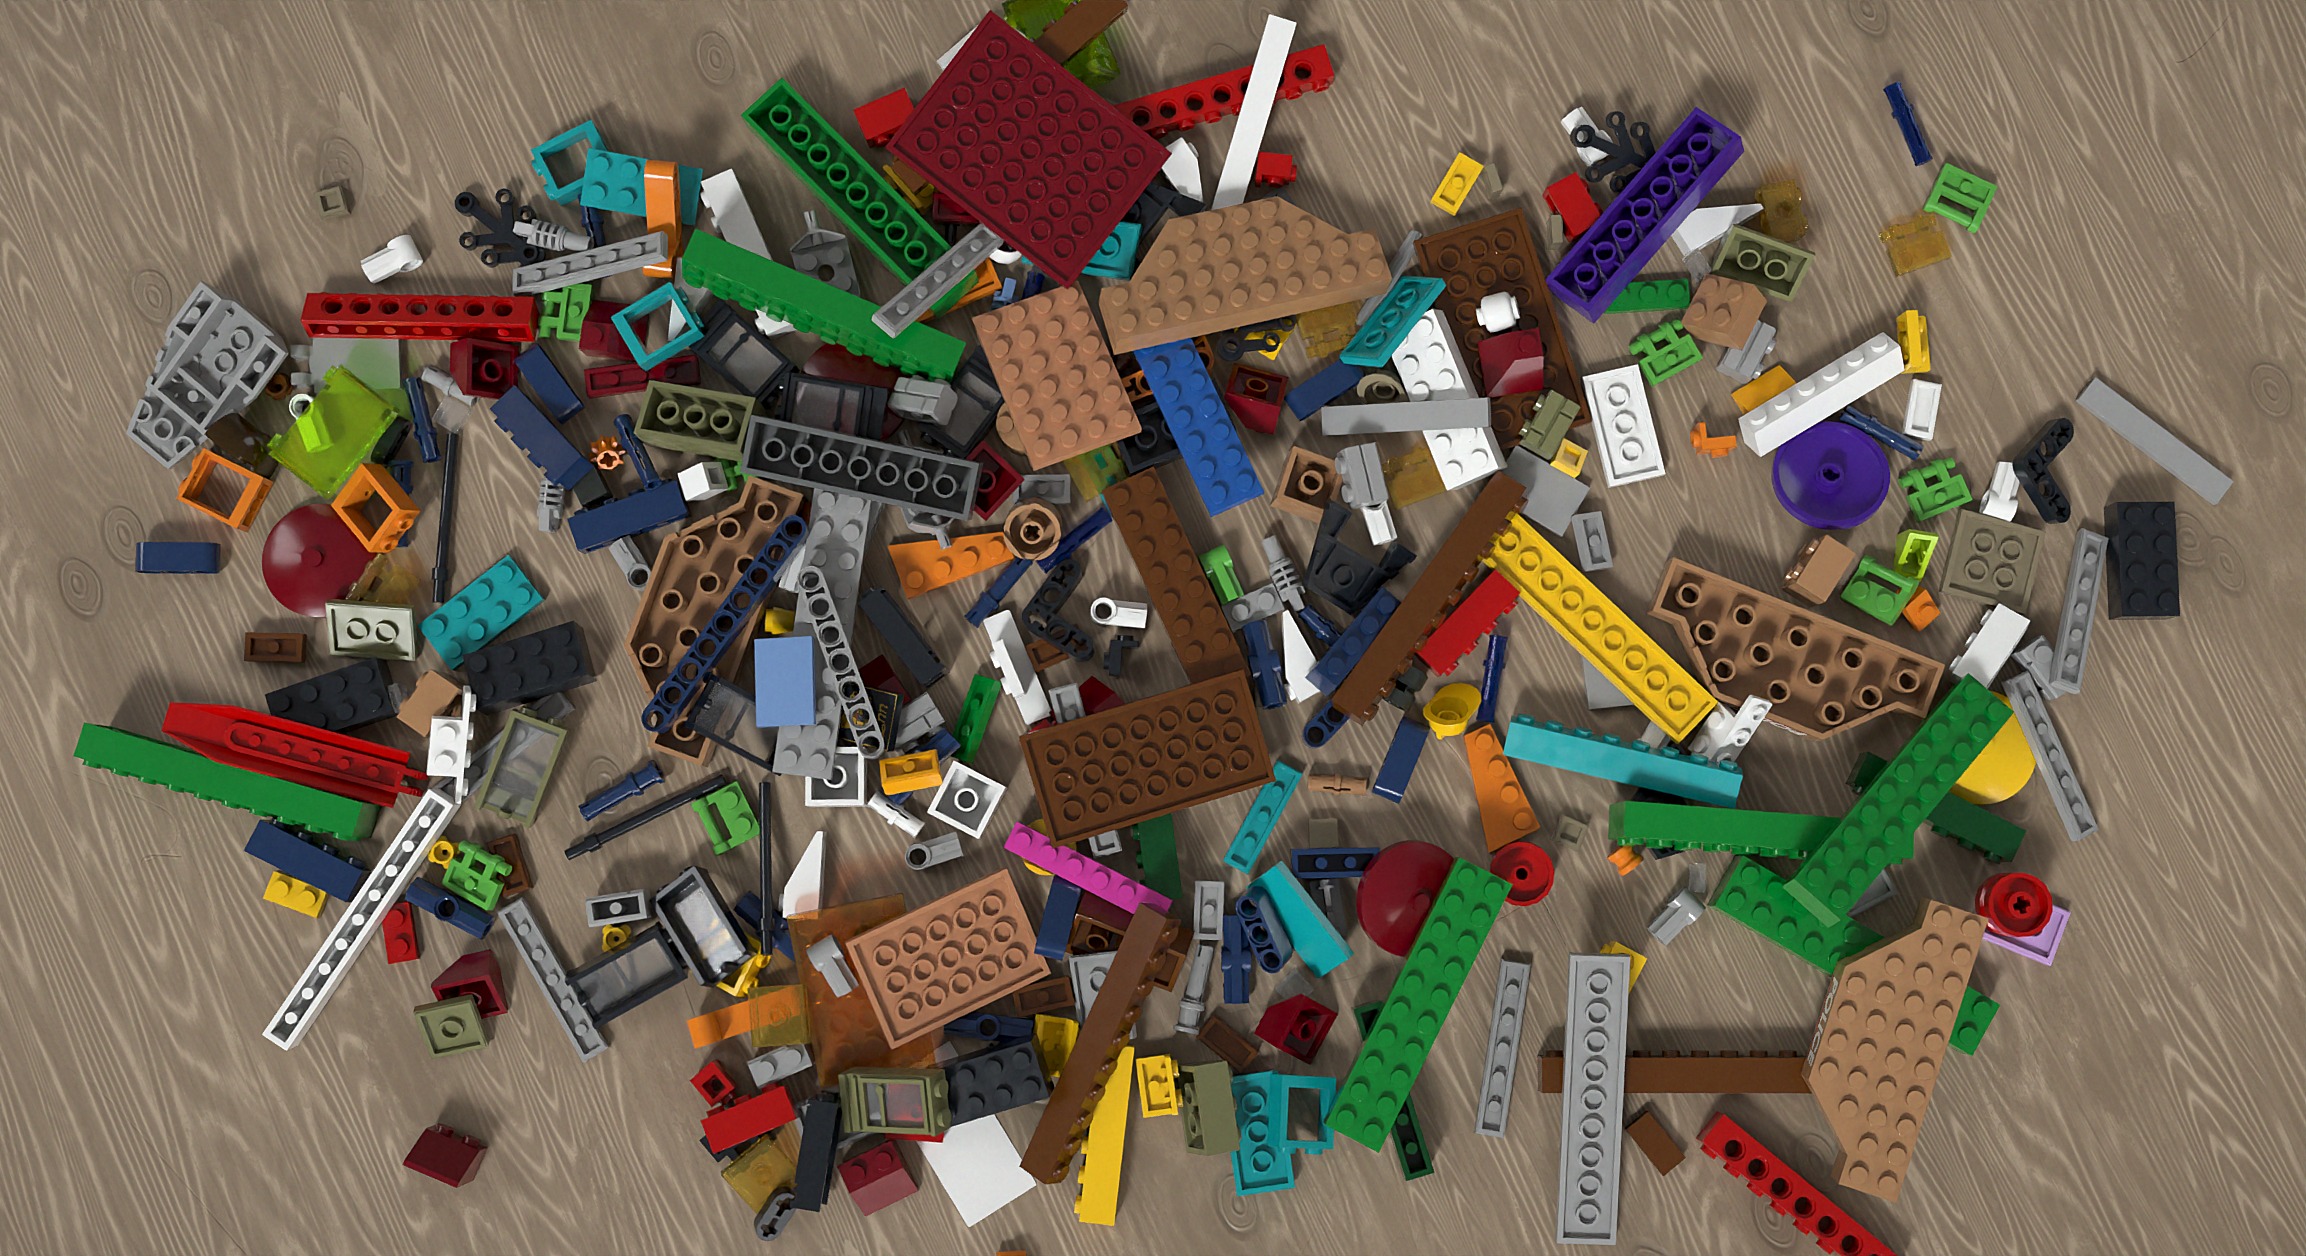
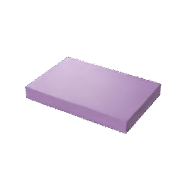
M2053 905L2049 923L2042 931L2030 937L2001 936L1985 928L1982 939L2051 966L2071 912Z

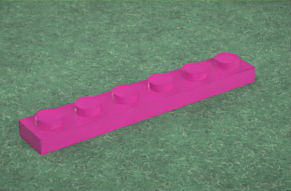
M1016 821L1004 845L1005 849L1133 914L1139 903L1156 904L1168 911L1173 901L1066 845L1052 849L1048 836Z

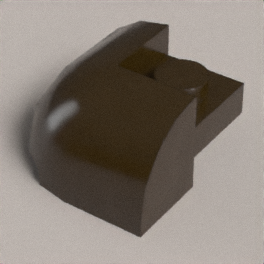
M230 413L223 416L204 434L234 459L237 458L244 464H250V470L262 477L270 479L278 466L279 451L274 440L269 435L259 431L238 413Z

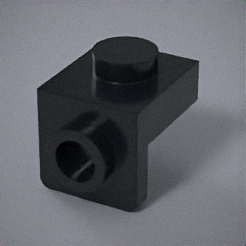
M1117 635V640H1110V652H1104L1103 669L1109 670V676L1121 677L1122 649H1139V641H1134V636Z

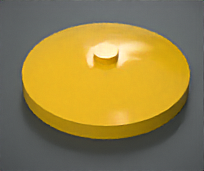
M1990 691L2013 710L2008 697ZM2015 712L1948 792L1974 805H1986L2010 798L2027 783L2035 768L2036 760Z

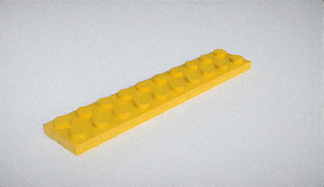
M1516 513L1511 520L1512 526L1504 537L1500 536L1494 543L1496 548L1489 559H1483L1482 561L1492 571L1496 569L1520 592L1519 596L1672 741L1678 744L1708 714L1718 701Z

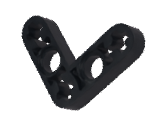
M2066 418L2048 421L2015 456L2012 464L2014 474L2043 520L2048 524L2065 523L2071 514L2069 502L2047 469V466L2073 438L2074 427L2070 420ZM2042 441L2046 446L2045 455L2042 454L2040 448ZM2040 481L2044 484L2045 488L2043 495L2039 491Z
M1065 559L1055 567L1024 608L1022 621L1030 632L1077 662H1086L1095 653L1092 639L1056 615L1080 584L1083 576L1081 568L1075 560ZM1073 568L1075 575L1073 577L1067 576L1065 579L1063 571H1071ZM1062 582L1066 587L1065 589L1060 585ZM1049 590H1058L1060 592L1059 599L1054 602L1045 600V594ZM1039 614L1041 620L1047 624L1045 629L1038 621L1031 623L1030 616H1037ZM1055 627H1064L1066 634L1061 639H1053L1051 631ZM1071 638L1081 646L1086 643L1087 651L1081 650L1077 653L1075 645L1070 642Z

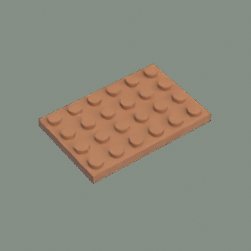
M1075 281L1068 290L1061 286L972 318V324L1033 471L1141 432V425L1078 281Z
M1005 867L844 941L891 1049L899 1047L1051 974L1044 956L1034 954L1037 939L1008 870Z

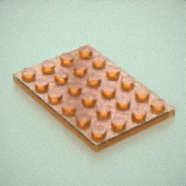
M903 892L787 915L820 1087L839 1084L838 1074L852 1067L921 1068L936 1063L931 1032L894 1049L890 1048L844 941L906 913ZM831 934L841 944L845 953L844 958L859 981L857 987L838 998L823 973L817 971L806 952L807 948Z

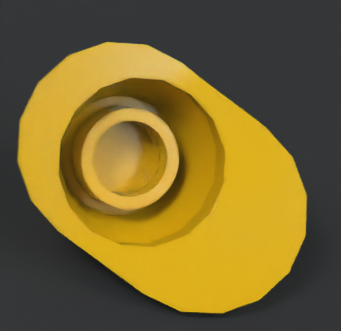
M1465 683L1449 684L1435 694L1423 708V715L1429 721L1432 730L1436 732L1437 739L1442 740L1445 736L1459 735L1465 730L1469 718L1481 703V694L1477 688Z

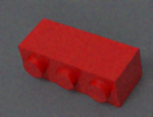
M778 1082L761 1088L763 1094L753 1099L749 1093L735 1099L734 1103L736 1106L725 1110L723 1105L707 1111L708 1118L701 1120V1124L713 1154L799 1118L800 1116L788 1085L780 1087Z

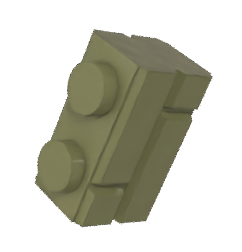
M1552 390L1546 396L1541 394L1532 408L1537 411L1532 421L1526 419L1518 433L1523 436L1519 443L1549 460L1553 457L1581 407Z

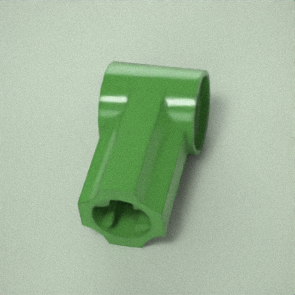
M1224 544L1197 555L1206 578L1210 579L1221 605L1244 596L1240 583L1232 569L1234 567Z

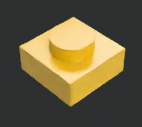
M1563 438L1554 453L1550 465L1575 478L1580 474L1588 451Z

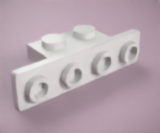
M1005 610L984 619L983 622L994 651L989 652L995 668H1002L1005 675L1004 678L1000 679L1007 695L1012 693L1025 723L1030 725L1051 716L1049 714L1050 706L1011 612Z
M466 685L463 686L461 716H432L426 772L427 775L455 777L453 790L455 804H461V796H467L468 778H463L464 768L470 767L471 751L466 750L467 740H472L473 723L469 722V713L475 712L476 694H471L470 686Z
M1749 695L1738 713L1735 714L1727 704L1718 702L1688 749L1692 753L1707 756L1709 758L1708 761L1720 763V760L1734 762L1761 721L1765 718L1767 712L1772 707V703L1769 700Z

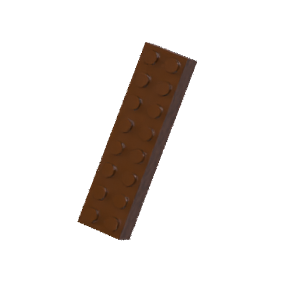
M1154 466L1101 490L1112 518L1190 684L1240 669H1244L1246 678L1250 677V670Z

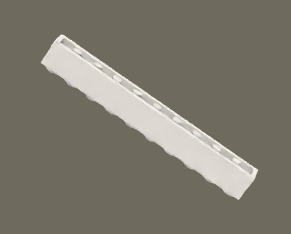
M439 788L427 791L262 1034L286 1051L299 1045L426 858L432 846L461 806V804H455L453 797Z

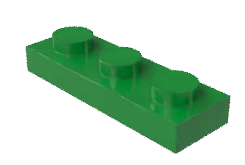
M1688 279L1630 282L1606 309L1604 314L1688 309L1690 305Z
M974 674L953 732V737L962 746L950 757L973 764L999 693L1001 682Z

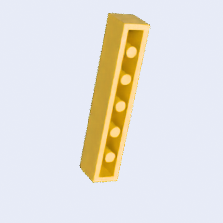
M1127 1044L1122 1049L1117 1060V1068L1109 1077L1105 1086V1094L1097 1103L1093 1112L1089 1136H1083L1081 1154H1087L1085 1166L1080 1165L1078 1183L1083 1184L1082 1196L1076 1195L1074 1213L1080 1214L1079 1222L1112 1226L1115 1223L1135 1045Z

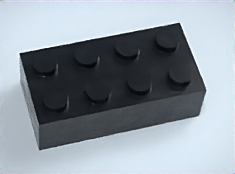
M1214 378L1211 381L1216 389V392L1226 410V413L1235 431L1237 432L1231 415L1226 406V403L1221 394V391L1219 389V386L1216 382V379ZM1157 402L1134 410L1141 425L1140 433L1115 441L1130 477L1153 466L1157 469L1183 458Z
M2116 502L2105 506L2104 528L2105 537H2108L2106 572L2109 620H2166L2179 617L2180 601L2175 502Z
M575 621L462 655L472 694H476V710L487 716L597 681L584 630Z
M377 657L265 694L272 716L340 734L395 717L400 712V702L387 660Z
M1037 1033L931 1064L925 1068L945 1069V1078L948 1082L947 1097L948 1107L951 1112V1127L1049 1098L1055 1089Z

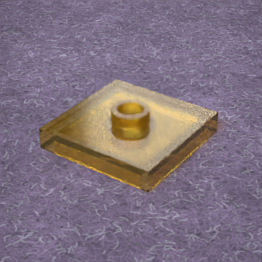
M806 983L747 988L752 1047L808 1044L811 1042Z
M766 1134L721 1171V1176L752 1210L758 1214L774 1189L781 1186H787L792 1189L797 1185V1183H794L797 1166Z

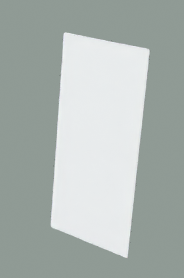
M948 1041L907 1068L925 1069L928 1065L958 1057L959 1055L951 1042ZM883 1083V1086L885 1087V1090L888 1094L889 1083ZM994 1114L944 1131L943 1143L916 1141L968 1227L976 1224L1036 1186V1182L1031 1174L1019 1167L1022 1159Z

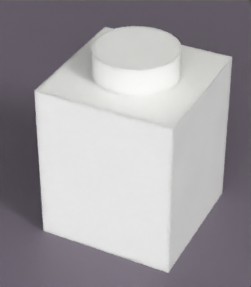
M701 462L678 473L685 501L706 500L729 489L721 462Z

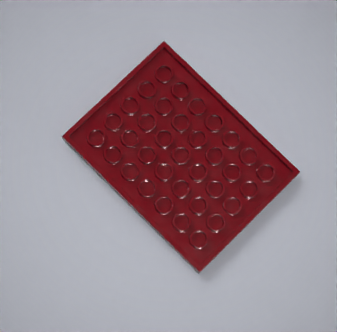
M991 10L986 14L885 147L890 153L976 220L1001 237L1008 245L1067 290L1172 155L1169 150Z

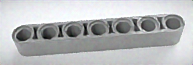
M806 566L798 573V586L855 742L862 756L867 759H877L883 754L885 743L830 592L820 569L814 566ZM815 574L819 577V583L813 588H808L803 585L805 576ZM819 601H825L829 604V610L824 615H817L813 612L814 605ZM829 628L839 631V638L833 643H828L823 639L824 632ZM841 655L846 656L849 659V666L844 670L835 669L833 667L834 659ZM848 683H856L859 686V693L854 698H848L843 694V688ZM859 710L868 712L870 716L867 724L862 726L856 725L853 722V716ZM873 737L880 742L879 749L875 753L864 751L863 743L866 739Z

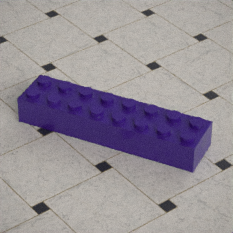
M1695 107L1545 279L1551 293L1594 324L1743 154L1744 148L1741 136L1698 107Z

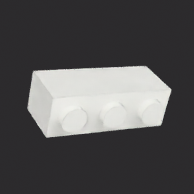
M2000 603L1994 611L1988 609L1980 622L1983 628L1979 634L1973 632L1964 647L1968 648L1965 655L1963 657L1958 655L1949 668L1952 671L1950 682L1955 683L1969 673L1988 689L2027 631L2030 620Z

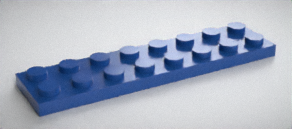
M1187 338L1134 350L1133 353L1210 517L1263 495L1264 490L1192 339Z

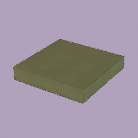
M472 994L414 1007L413 1014L431 1059L487 1048L490 1041Z

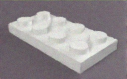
M1638 364L1582 377L1581 382L1608 488L1665 475Z

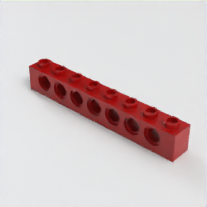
M1325 44L1287 55L1280 77L1283 84L1277 87L1272 105L1284 98L1288 101L1298 99L1303 93L1312 90L1314 93L1325 91L1330 87L1329 85L1333 84L1334 73ZM1254 65L1112 106L1133 123L1138 117L1148 119L1149 122L1145 126L1138 127L1153 139L1163 138L1168 135V132L1177 129L1180 132L1188 131L1198 123L1206 121L1207 124H1212L1220 121L1222 116L1229 114L1239 116L1245 96L1241 89L1248 86ZM1304 70L1310 77L1299 79L1295 73ZM1218 94H1226L1229 100L1220 103L1214 97ZM1197 101L1201 103L1202 108L1194 111L1187 105L1190 102ZM1165 109H1171L1176 114L1172 118H1164L1161 112Z
M321 292L307 293L301 323L309 338L462 340L471 338L484 341L535 342L540 313L534 297L338 294Z
M1717 1111L1696 1137L1703 1144L1700 1149L1713 1160L1717 1156L1726 1163L1723 1168L1736 1179L1740 1175L1749 1182L1746 1185L1749 1190L1760 1198L1763 1194L1772 1201L1769 1204L1771 1208L1783 1217L1787 1213L1794 1218L1795 1221L1792 1225L1806 1236L1809 1232L1818 1238L1816 1244L1829 1255L1834 1251L1839 1256H1869L1871 1254L1875 1256H1897L1723 1113ZM1730 1140H1735L1737 1144L1736 1151L1731 1155H1727L1725 1152L1726 1143ZM1753 1159H1758L1760 1162L1759 1170L1754 1174H1750L1748 1170L1749 1163ZM1777 1178H1781L1783 1187L1779 1192L1774 1193L1771 1188L1772 1182ZM1804 1197L1806 1199V1206L1802 1211L1797 1212L1795 1202L1798 1198ZM1824 1216H1828V1227L1825 1230H1819V1220ZM1851 1235L1852 1245L1848 1249H1843L1841 1245L1843 1238Z

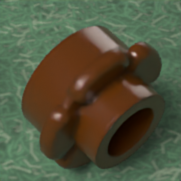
M274 373L264 387L266 394L272 396L274 400L280 401L285 399L286 395H290L293 390L290 377L284 373ZM278 384H281L280 389H277Z

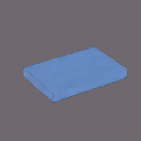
M814 637L754 639L756 727L815 725Z

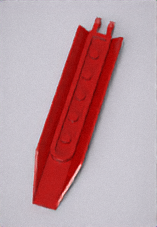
M170 702L161 730L215 762L390 808L394 807L398 792L418 797L423 795L424 791L419 787L401 784L404 775L412 776L419 780L428 779L427 772L406 767L410 752L235 705Z

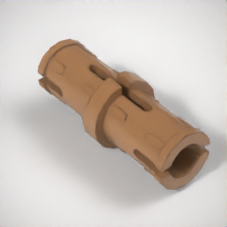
M1309 773L1307 791L1333 793V796H1339V793L1365 796L1367 780L1366 777L1341 776V773H1334V775Z

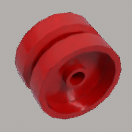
M1516 841L1506 844L1496 852L1490 864V873L1513 884L1505 899L1511 905L1529 906L1536 904L1548 895L1553 886L1554 868L1551 859L1542 848L1531 842ZM1524 868L1527 870L1528 874L1525 876V879H1519L1516 876L1518 869Z
M1997 873L1990 876L1978 887L1975 896L1976 914L1989 918L1986 928L1990 932L2001 936L2030 937L2042 931L2049 923L2053 911L2052 896L2047 886L2037 877L2027 873Z

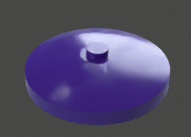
M1818 422L1780 445L1772 464L1771 479L1776 497L1793 517L1815 528L1842 530L1862 524L1878 511L1888 493L1890 469L1885 454L1878 444L1866 433L1843 423Z

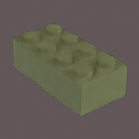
M649 380L634 434L648 446L742 462L751 415L765 416L766 410L754 397Z

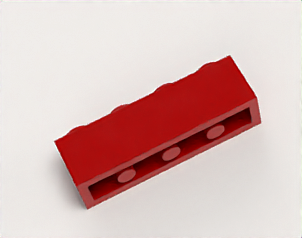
M1495 569L1435 630L1425 648L1421 652L1417 650L1414 655L1437 677L1443 673L1449 676L1459 665L1456 659L1463 652L1468 656L1479 645L1476 639L1481 633L1484 632L1488 635L1499 624L1495 619L1502 612L1507 615L1519 603L1515 598L1520 592Z

